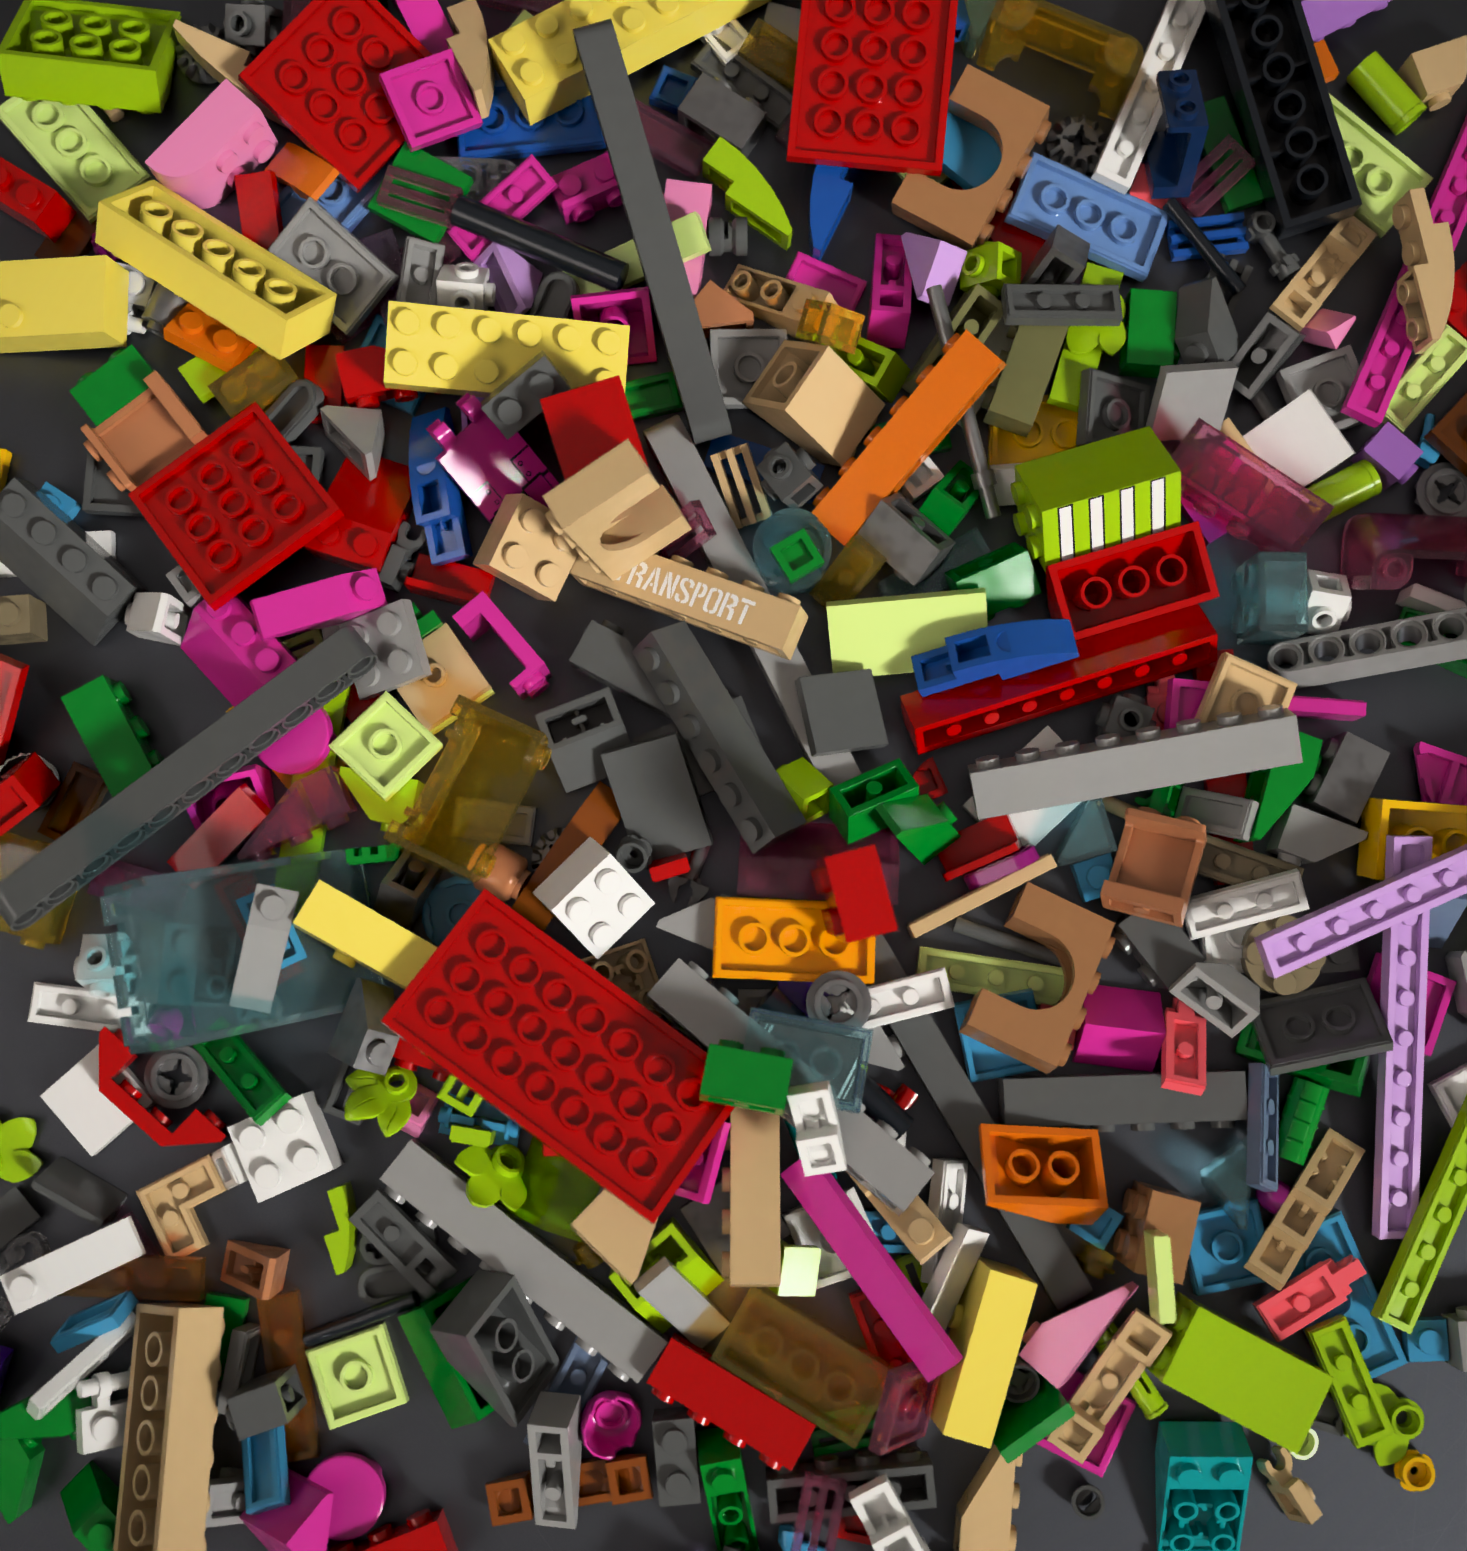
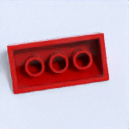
M1199 521L1046 566L1048 609L1051 619H1069L1075 640L1220 597Z

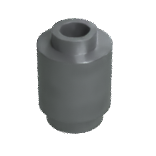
M157 283L141 316L147 323L146 329L164 338L163 328L183 309L188 301L176 296L172 291Z

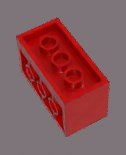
M619 375L539 399L564 480H567L627 439H629L648 467Z

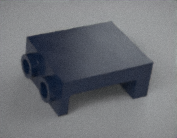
M1196 69L1159 71L1156 82L1166 129L1165 131H1155L1143 156V163L1145 164L1151 199L1189 197L1209 128L1208 118Z

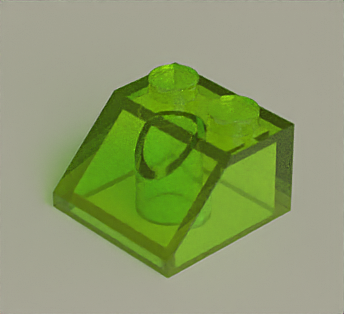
M533 1136L525 1159L524 1172L521 1176L527 1188V1197L524 1204L517 1211L514 1212L510 1209L508 1211L544 1231L582 1242V1239L570 1226L598 1196L601 1186L562 1157L543 1156L542 1142Z

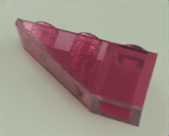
M330 765L293 782L237 854L238 859H252L254 864H258L276 856L275 848L289 842L291 847H295L313 839L312 831L326 825L329 831L350 822L348 815L358 811L347 785L339 775V768Z

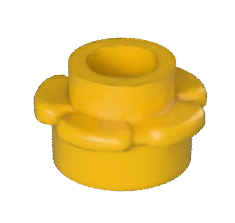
M1407 1450L1403 1459L1394 1464L1393 1471L1395 1477L1400 1480V1485L1408 1491L1427 1490L1435 1481V1469L1432 1460L1426 1454H1419L1417 1450ZM1412 1467L1417 1468V1472L1415 1474H1411L1410 1472Z

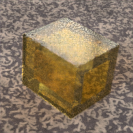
M806 299L795 338L813 344L828 345L833 351L854 355L861 336L865 315L833 303Z

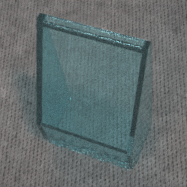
M345 849L144 876L103 887L104 896L99 898L104 926L117 925L118 932L106 934L111 968L124 966L125 974L113 976L118 1009L131 1007L132 1012L130 1016L120 1017L124 1047L129 1046L131 1055L169 1050L337 1014L344 1011L357 977L385 985V979L358 963H356L353 969L332 958L336 950L295 928L307 958L280 970L271 1013L229 1006L247 928L236 900L255 892L257 883L264 885L275 884L278 888L298 891L292 919L293 924L318 880H321L372 909L365 864L349 865V863H346Z

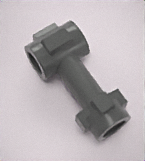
M1257 211L1250 215L1246 220V241L1250 244L1262 245L1274 264L1269 268L1273 278L1277 276L1280 282L1287 280L1301 269L1298 264L1300 259L1295 252L1287 255L1273 234L1272 230L1276 225L1273 214L1268 211Z

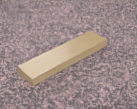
M1051 854L1041 855L1032 864L978 887L907 923L905 927L911 939L917 938L1057 867V864Z

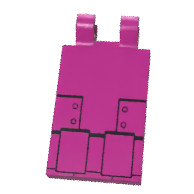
M467 392L456 402L460 410L471 421L458 435L455 436L446 423L441 422L439 419H436L426 428L427 432L443 449L435 459L490 524H492L506 494L524 493L549 508L543 495L560 485L559 482L518 432L508 440L481 409V403L474 395L471 396Z

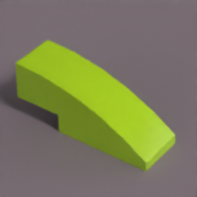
M720 136L702 160L703 177L726 192L725 210L736 217H747V224L787 251L791 246L793 230L775 192L759 170L738 149Z

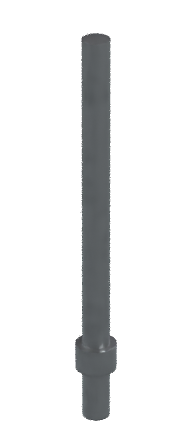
M939 284L927 288L926 291L940 345L943 348L954 335L942 285ZM972 405L960 421L974 474L970 475L974 490L978 489L985 518L990 519L1001 515L994 489L997 481L994 470L989 469Z

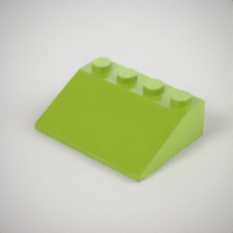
M24 0L0 44V75L5 96L19 97L25 101L46 100L68 106L82 104L98 106L104 110L117 108L135 110L142 114L162 113L170 94L176 56L175 46L178 43L173 23L175 19L181 21V14L177 11L83 0Z

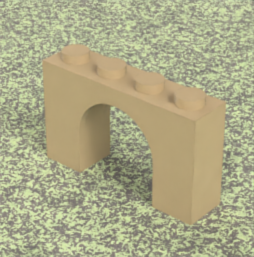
M629 439L543 495L550 508V511L545 513V516L558 535L562 534L572 549L575 548L585 562L588 561L597 574L603 571L612 581L692 529L673 497L663 484L659 486L641 455Z

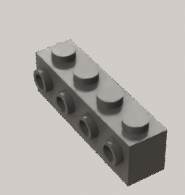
M903 1447L897 1449L896 1454L880 1456L878 1451H862L856 1453L855 1458L840 1460L837 1455H821L815 1457L814 1462L798 1464L797 1460L792 1471L784 1466L780 1470L770 1466L765 1467L770 1524L856 1516L857 1513L849 1500L848 1493L886 1473L906 1511L937 1508L933 1464L928 1452H921L918 1447Z

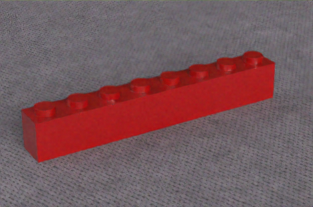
M1195 604L1076 641L1080 655L1078 658L1003 681L1000 675L997 674L922 697L918 690L900 696L903 721L918 755L1216 662L1218 633L1200 605Z

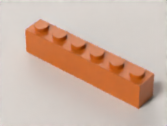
M967 329L962 335L958 332L955 333L942 348V352L945 355L934 367L932 364H929L920 373L915 381L919 386L909 397L903 395L889 411L892 418L883 428L877 426L871 431L863 442L866 446L865 450L857 459L854 456L849 458L838 471V475L841 478L832 489L828 486L825 487L814 499L812 504L815 506V509L810 513V516L843 546L853 545L859 538L856 536L880 500L897 493L1007 365Z

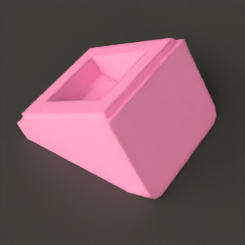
M1321 308L1316 311L1301 330L1306 335L1303 342L1337 350L1357 318L1355 315Z
M418 1084L417 1092L410 1100L411 1117L401 1130L415 1138H419L439 1101V1098L436 1097L438 1094Z

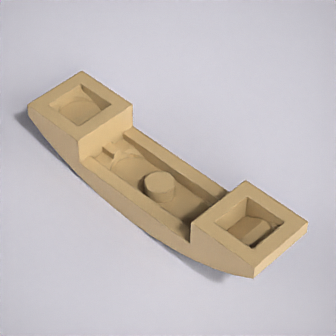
M1355 216L1340 220L1269 309L1300 332L1378 234Z
M1136 1308L1109 1340L1069 1399L1068 1403L1076 1414L1047 1436V1440L1083 1464L1104 1434L1105 1426L1145 1368L1147 1366L1151 1367L1172 1337L1173 1332Z

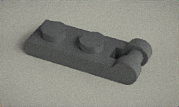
M381 1188L348 1219L410 1284L428 1300H431L439 1291L438 1286L446 1277L451 1279L460 1270L457 1263L444 1253ZM425 1258L434 1265L427 1274H424L417 1267Z

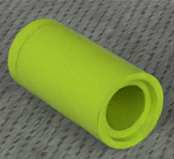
M1377 51L1366 57L1346 78L1348 84L1396 136L1410 126L1427 108Z
M1362 459L1292 496L1293 509L1300 522L1306 528L1312 529L1380 494L1382 491L1381 479L1375 467L1369 461Z

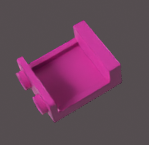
M484 591L480 592L452 616L472 642H475L492 628L522 663L525 670L509 683L522 700L528 696L534 699L549 687L550 683L547 680L552 677V674L544 661Z

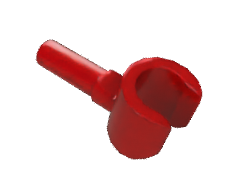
M877 1083L904 1110L910 1109L918 1099V1095L904 1083L900 1085L895 1093L890 1088Z

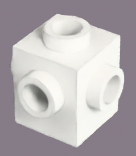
M462 262L456 265L443 264L436 279L437 306L485 311L488 310L489 306L494 307L496 285L489 282V268L478 267V265L471 262Z
M1307 569L1300 590L1295 589L1290 599L1289 609L1291 613H1294L1297 629L1314 635L1339 630L1341 622L1348 620L1352 609V595L1346 575Z
M122 933L83 934L80 954L76 957L73 966L75 980L89 991L90 995L98 998H111L114 996V993H130L132 979L135 978L137 947Z

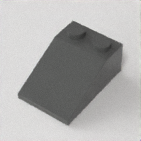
M478 1269L429 1329L446 1360L513 1427L518 1426L537 1400L540 1392L545 1389L562 1365L516 1277L512 1274Z

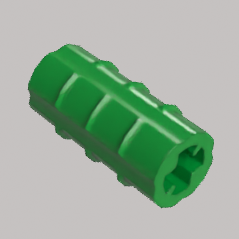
M1294 1077L1289 1094L1286 1095L1285 1106L1282 1113H1280L1278 1157L1304 1166L1308 1152L1312 1148L1311 1144L1315 1132L1319 1129L1318 1123L1322 1112L1325 1110L1324 1106L1330 1089Z

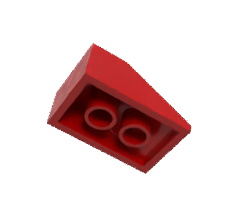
M346 457L327 491L345 516L304 545V547L314 557L357 571L377 568L379 575L392 544L395 545L397 542L400 525L404 521H409L413 509L409 466L381 457L377 477L369 481Z

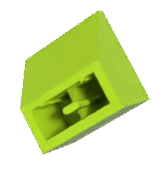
M671 1217L652 1234L638 1275L639 1278L665 1256L706 1296L725 1280L674 1217ZM611 1269L608 1278L630 1305L662 1334L668 1330L672 1324L638 1294L633 1284L629 1286Z

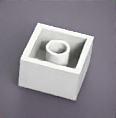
M589 837L532 892L597 960L655 904L611 853L592 837Z
M309 1091L290 1099L262 1126H259L249 1117L227 1127L258 1203L344 1164L314 1091Z

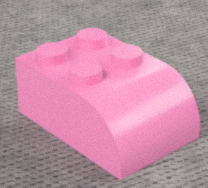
M225 79L148 157L145 164L160 184L200 209H207L218 205L236 190L234 176L251 173L260 163L267 162L274 154L275 148L279 143L260 108L231 82Z

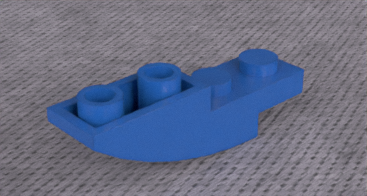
M447 407L413 417L409 434V477L416 525L424 527L431 564L436 566L473 556L459 486L435 459L443 449L426 430L436 419H439L441 422H445L454 433L450 409Z
M1042 619L988 626L945 638L946 646L911 656L918 691L922 697L997 674L1000 675L1003 681L1078 658L1080 655L1069 619Z

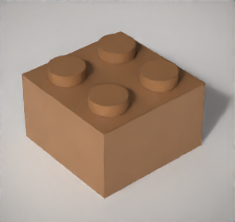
M1134 1180L1132 1189L1128 1188L1123 1198L1122 1211L1126 1213L1123 1229L1118 1228L1114 1237L1113 1251L1117 1253L1116 1259L1131 1271L1147 1276L1144 1230L1158 1229L1170 1237L1174 1283L1183 1285L1201 1202L1179 1191Z

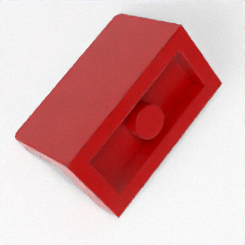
M419 553L412 577H405L404 585L413 594L464 607L482 591L490 598L495 576L482 569L455 562L441 566L432 565L429 555Z
M1009 814L986 818L959 830L958 832L961 837L938 854L946 871L942 875L945 882L1018 851L1023 845Z

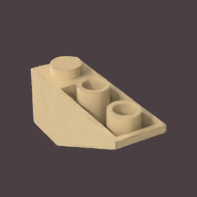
M740 264L737 265L723 289L751 310L756 318L777 329H787L788 335L807 343L822 345L832 326L835 325L840 328L846 318L830 292Z
M995 1444L993 1445L956 1505L954 1551H1015L1017 1532L1016 1526L1011 1525L1012 1509H1018L1020 1487L1019 1483L1014 1482L1015 1466L1021 1467L1023 1454L1007 1464Z

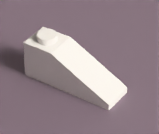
M128 1216L0 1276V1280L13 1312L17 1315L146 1254V1251L131 1216Z

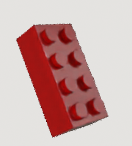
M875 844L816 860L817 869L811 870V875L816 893L824 894L828 908L821 910L827 934L834 935L837 940L847 944L898 930Z

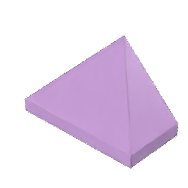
M492 242L473 263L478 265V267L489 268V282L496 285L494 308L496 312L526 314L532 308L543 273L513 250Z

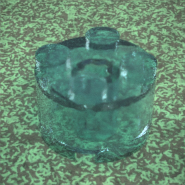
M800 508L781 509L773 513L757 528L753 540L752 559L766 587L772 591L788 595H798L816 588L827 572L832 554V540L827 528L813 513ZM804 528L825 562L820 568L789 585L770 554L769 549Z

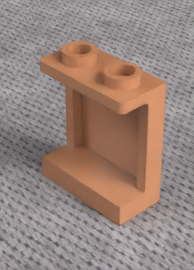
M156 370L143 379L149 387L147 390L96 428H91L87 423L80 427L81 431L88 438V440L83 442V445L98 462L102 459L105 460L111 468L106 474L121 492L126 489L132 492L208 436L171 386Z
M1128 807L1125 811V826L1108 880L1104 879L1100 892L1102 907L1182 928L1207 841L1206 826L1189 816L1173 818L1161 815L1160 812L1149 807H1138L1137 809Z

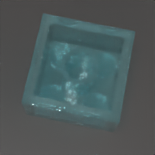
M1257 552L1236 569L1231 578L1232 595H1236L1237 610H1234L1232 614L1231 627L1232 632L1237 634V645H1275L1282 641L1296 639L1308 632L1307 552Z

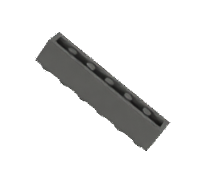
M684 620L651 631L631 652L751 852L755 854L786 839L807 823L687 623Z
M1206 1069V1089L1202 1096L1161 1088V1071L1004 1076L997 1078L999 1124L1060 1128L1090 1125V1129H1097L1098 1132H1114L1115 1125L1130 1124L1132 1131L1155 1130V1123H1170L1171 1129L1188 1130L1195 1129V1122L1210 1121L1211 1128H1234L1235 1120L1248 1119L1245 1071L1238 1069Z

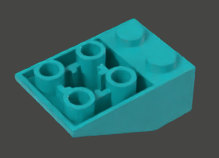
M1159 1421L1155 1449L1157 1551H1240L1253 1455L1241 1424L1237 1422Z

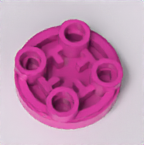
M321 707L260 753L258 756L261 761L274 771L290 775L304 774L318 767L331 750L328 745L336 738L327 711Z
M340 1452L327 1456L315 1466L307 1479L334 1492L329 1539L344 1541L360 1537L374 1526L384 1509L387 1492L382 1468L379 1463L361 1454Z

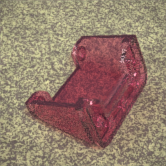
M1363 513L1351 517L1344 526L1340 575H1346L1350 591L1394 590L1403 587L1411 578L1414 558L1457 560L1456 576L1467 578V517Z

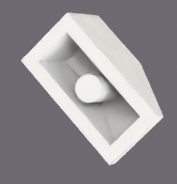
M135 592L133 602L128 604L125 611L126 631L138 638L181 646L193 609L167 593Z

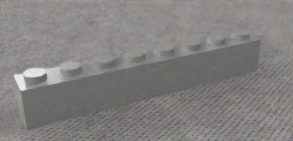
M1271 704L1259 707L1257 709L1258 713L1244 716L1238 711L1226 712L1217 715L1216 721L1201 723L1200 719H1187L1177 722L1176 728L1160 730L1159 726H1148L1137 729L1135 731L1136 735L1121 738L1118 733H1109L1095 737L1096 742L1082 745L1079 744V741L1071 740L1057 743L1054 750L1040 752L1039 748H1025L1016 751L1015 757L1000 759L999 755L982 756L975 759L976 764L967 765L977 818L980 820L1303 763L1297 715L1288 708H1283L1281 704Z
M678 958L647 993V1003L706 1053H708L709 1043L718 1045L720 1039L743 1043V1050L759 1053L761 1047L775 1048L786 1052L785 1058L793 1059L789 1087L825 1081L758 1024V1020L764 1021L763 1019L756 1018L755 1022L753 1013L752 1018H750V1016L739 1009L737 1005L740 1002L730 991L724 987H720L717 990L706 981L709 977L708 974L693 961L686 964ZM831 1086L847 1164V1170L845 1171L898 1216L901 1215L934 1175L935 1172L928 1167L931 1161L918 1149L911 1146L908 1150L896 1140L898 1137L897 1132L886 1122L879 1119L875 1123L863 1113L866 1107L861 1101L858 1113L841 1110L856 1111L859 1100L855 1097V1109L850 1106L839 1105V1103L853 1106V1103L839 1102L835 1088ZM787 1098L785 1110L781 1117L795 1128Z
M410 1139L381 1176L380 1180L387 1185L384 1188V1192L401 1205L405 1201L419 1210L415 1216L429 1228L435 1230L439 1226L450 1235L447 1241L456 1250L464 1255L471 1251L480 1258L482 1262L479 1264V1267L482 1270L514 1275L530 1305L534 1301L546 1311L543 1317L558 1330L562 1331L566 1326L576 1334L578 1338L575 1342L585 1352L593 1357L598 1352L609 1360L608 1369L624 1382L631 1378L636 1383H639L667 1345V1335L662 1334L644 1317L498 1202L487 1208L473 1206L466 1196L468 1179L418 1139Z

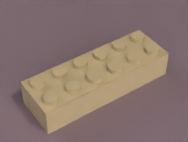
M181 1302L137 1303L113 1551H206L207 1549L205 1526L206 1514L210 1508V1495L208 1492L210 1469L214 1463V1451L212 1448L213 1431L218 1417L216 1395L217 1383L222 1370L220 1348L221 1338L225 1331L224 1307Z

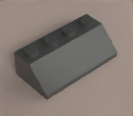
M14 477L0 492V562L88 642L96 646L125 615L128 604L134 600L135 592H146L148 589L31 482Z

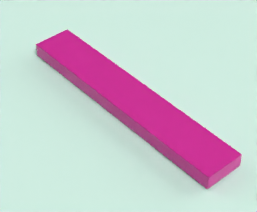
M801 1159L784 1170L780 1176L926 1381L929 1383L958 1364L963 1359L962 1354L833 1175L825 1173L805 1177Z

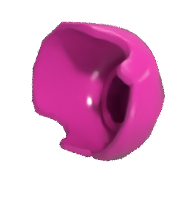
M606 1390L593 1396L583 1409L580 1420L581 1437L584 1446L594 1457L606 1460L615 1459L617 1452L625 1447H633L642 1425L641 1410L636 1401L626 1392Z

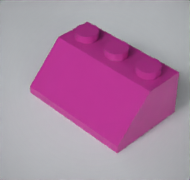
M239 595L216 611L208 605L205 599L193 609L180 647L233 707L237 706L298 660L278 637L261 640L252 609Z

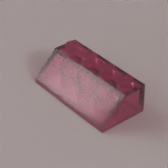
M1201 418L1196 420L1170 453V456L1181 470V496L1193 504L1194 510L1206 518L1214 517L1226 525L1225 528L1229 534L1240 540L1247 539L1259 547L1258 551L1262 556L1271 561H1280L1284 564L1294 557L1334 508V506Z
M807 823L786 839L753 854L740 834L737 897L826 901L824 894L816 893L812 880L811 870L817 869L816 860L875 844L891 905H898L900 866L898 838L887 827L848 845L834 824Z

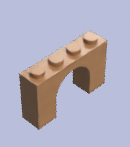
M967 64L949 97V112L992 136L1001 152V162L998 169L988 181L978 187L967 190L948 188L923 174L907 173L891 202L892 213L963 250L976 248L977 245H984L994 230V226L990 223L996 212L1003 213L1014 192L1009 189L1015 178L1022 179L1032 162L1033 157L1029 156L1030 151L1035 143L1041 145L1044 142L1052 126V122L1048 121L1050 106Z
M1027 882L1017 893L1004 927L1044 945L1056 955L1064 974L1062 995L1055 1006L1046 1009H1029L982 988L974 995L959 1032L1046 1074L1057 1068L1058 1065L1063 1067L1072 1050V1044L1067 1043L1073 1029L1077 1031L1080 1028L1087 1013V1009L1082 1007L1087 993L1093 994L1100 981L1101 973L1096 971L1101 958L1107 959L1114 946L1116 938L1110 935L1115 922Z

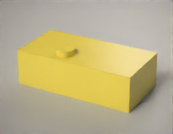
M107 255L0 261V353L127 347L129 271Z
M318 880L293 921L295 928L336 950L332 958L352 969L358 963L404 990L438 948L321 880Z
M979 1256L948 1323V1327L951 1328L949 1338L962 1354L963 1359L936 1377L926 1411L943 1435L991 1449L1038 1283L1017 1267Z

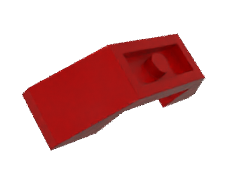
M32 752L1 776L3 780L0 781V837L40 807L61 783L36 752Z
M106 1027L99 1032V1091L158 1145L166 1147L222 1143L227 1136L221 1130L226 1124L210 1109L204 1114L195 1109L172 1133L168 1127L173 1122L156 1106L150 1112L138 1102L143 1095L126 1079L120 1084L114 1081L138 1057L131 1050L137 1043L119 1027L113 1033Z

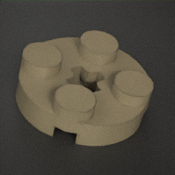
M1285 915L1255 923L1243 936L1241 944L1243 945V959L1240 958L1242 969L1246 977L1263 991L1279 995L1299 993L1314 983L1320 974L1321 967L1325 964L1326 956L1275 979L1267 976L1254 938L1298 919L1294 916Z

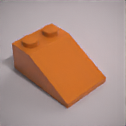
M980 1123L978 1126L986 1206L1050 1223L1093 1225L1109 1208L1097 1129Z

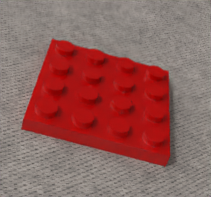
M312 0L238 75V80L319 158L332 165L340 173L338 176L358 193L402 148L406 141L379 81V74L432 54L378 0Z
M256 401L128 494L214 611L225 605L345 516Z

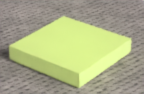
M387 691L328 745L385 802L398 792L443 748V744Z
M385 1321L305 1350L329 1430L400 1406L410 1400Z

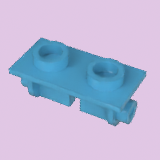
M465 1097L463 1102L469 1105L473 1098ZM482 1100L473 1117H469L447 1103H444V1107L441 1106L438 1116V1122L440 1123L438 1133L450 1135L451 1125L454 1123L469 1126L477 1125L483 1129L496 1131L493 1144L518 1146L521 1127L487 1101Z

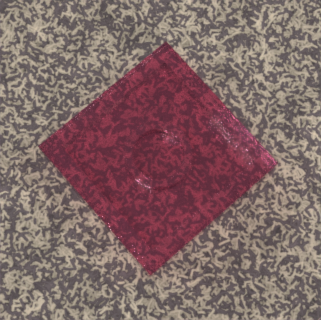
M913 1361L887 1371L868 1447L870 1451L881 1456L926 1435L940 1376L928 1383Z

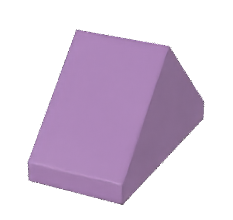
M905 232L901 239L917 299L930 304L926 289L941 284L948 307L968 251L939 239Z

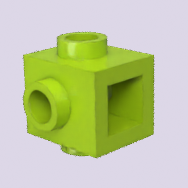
M986 241L982 245H977L976 248L966 250L968 252L959 276L961 290L966 292L976 284H979L998 299V296L1001 295L1003 284H1020L1021 252L1000 241Z

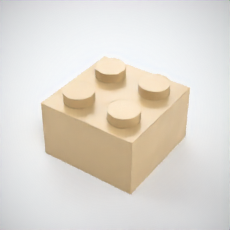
M524 493L506 494L472 564L537 600L555 602L576 560L578 552L575 548L572 549L562 534L558 535L545 516V513L550 511L548 507Z

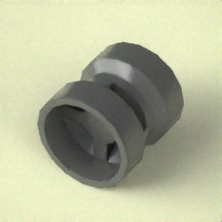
M709 217V243L712 249L709 252V256H721L724 252H732L735 256H747V217H735L732 221H724L721 217Z
M1021 1347L1019 1348L1005 1397L1013 1403L1030 1401L1037 1395L1040 1388V1379L1036 1370L1019 1356L1023 1349Z

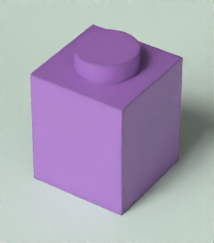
M1386 422L1372 434L1350 461L1352 463L1362 459L1369 461L1380 476L1382 488L1386 490L1396 482L1403 485L1417 471L1419 467L1414 462L1424 451L1390 422Z

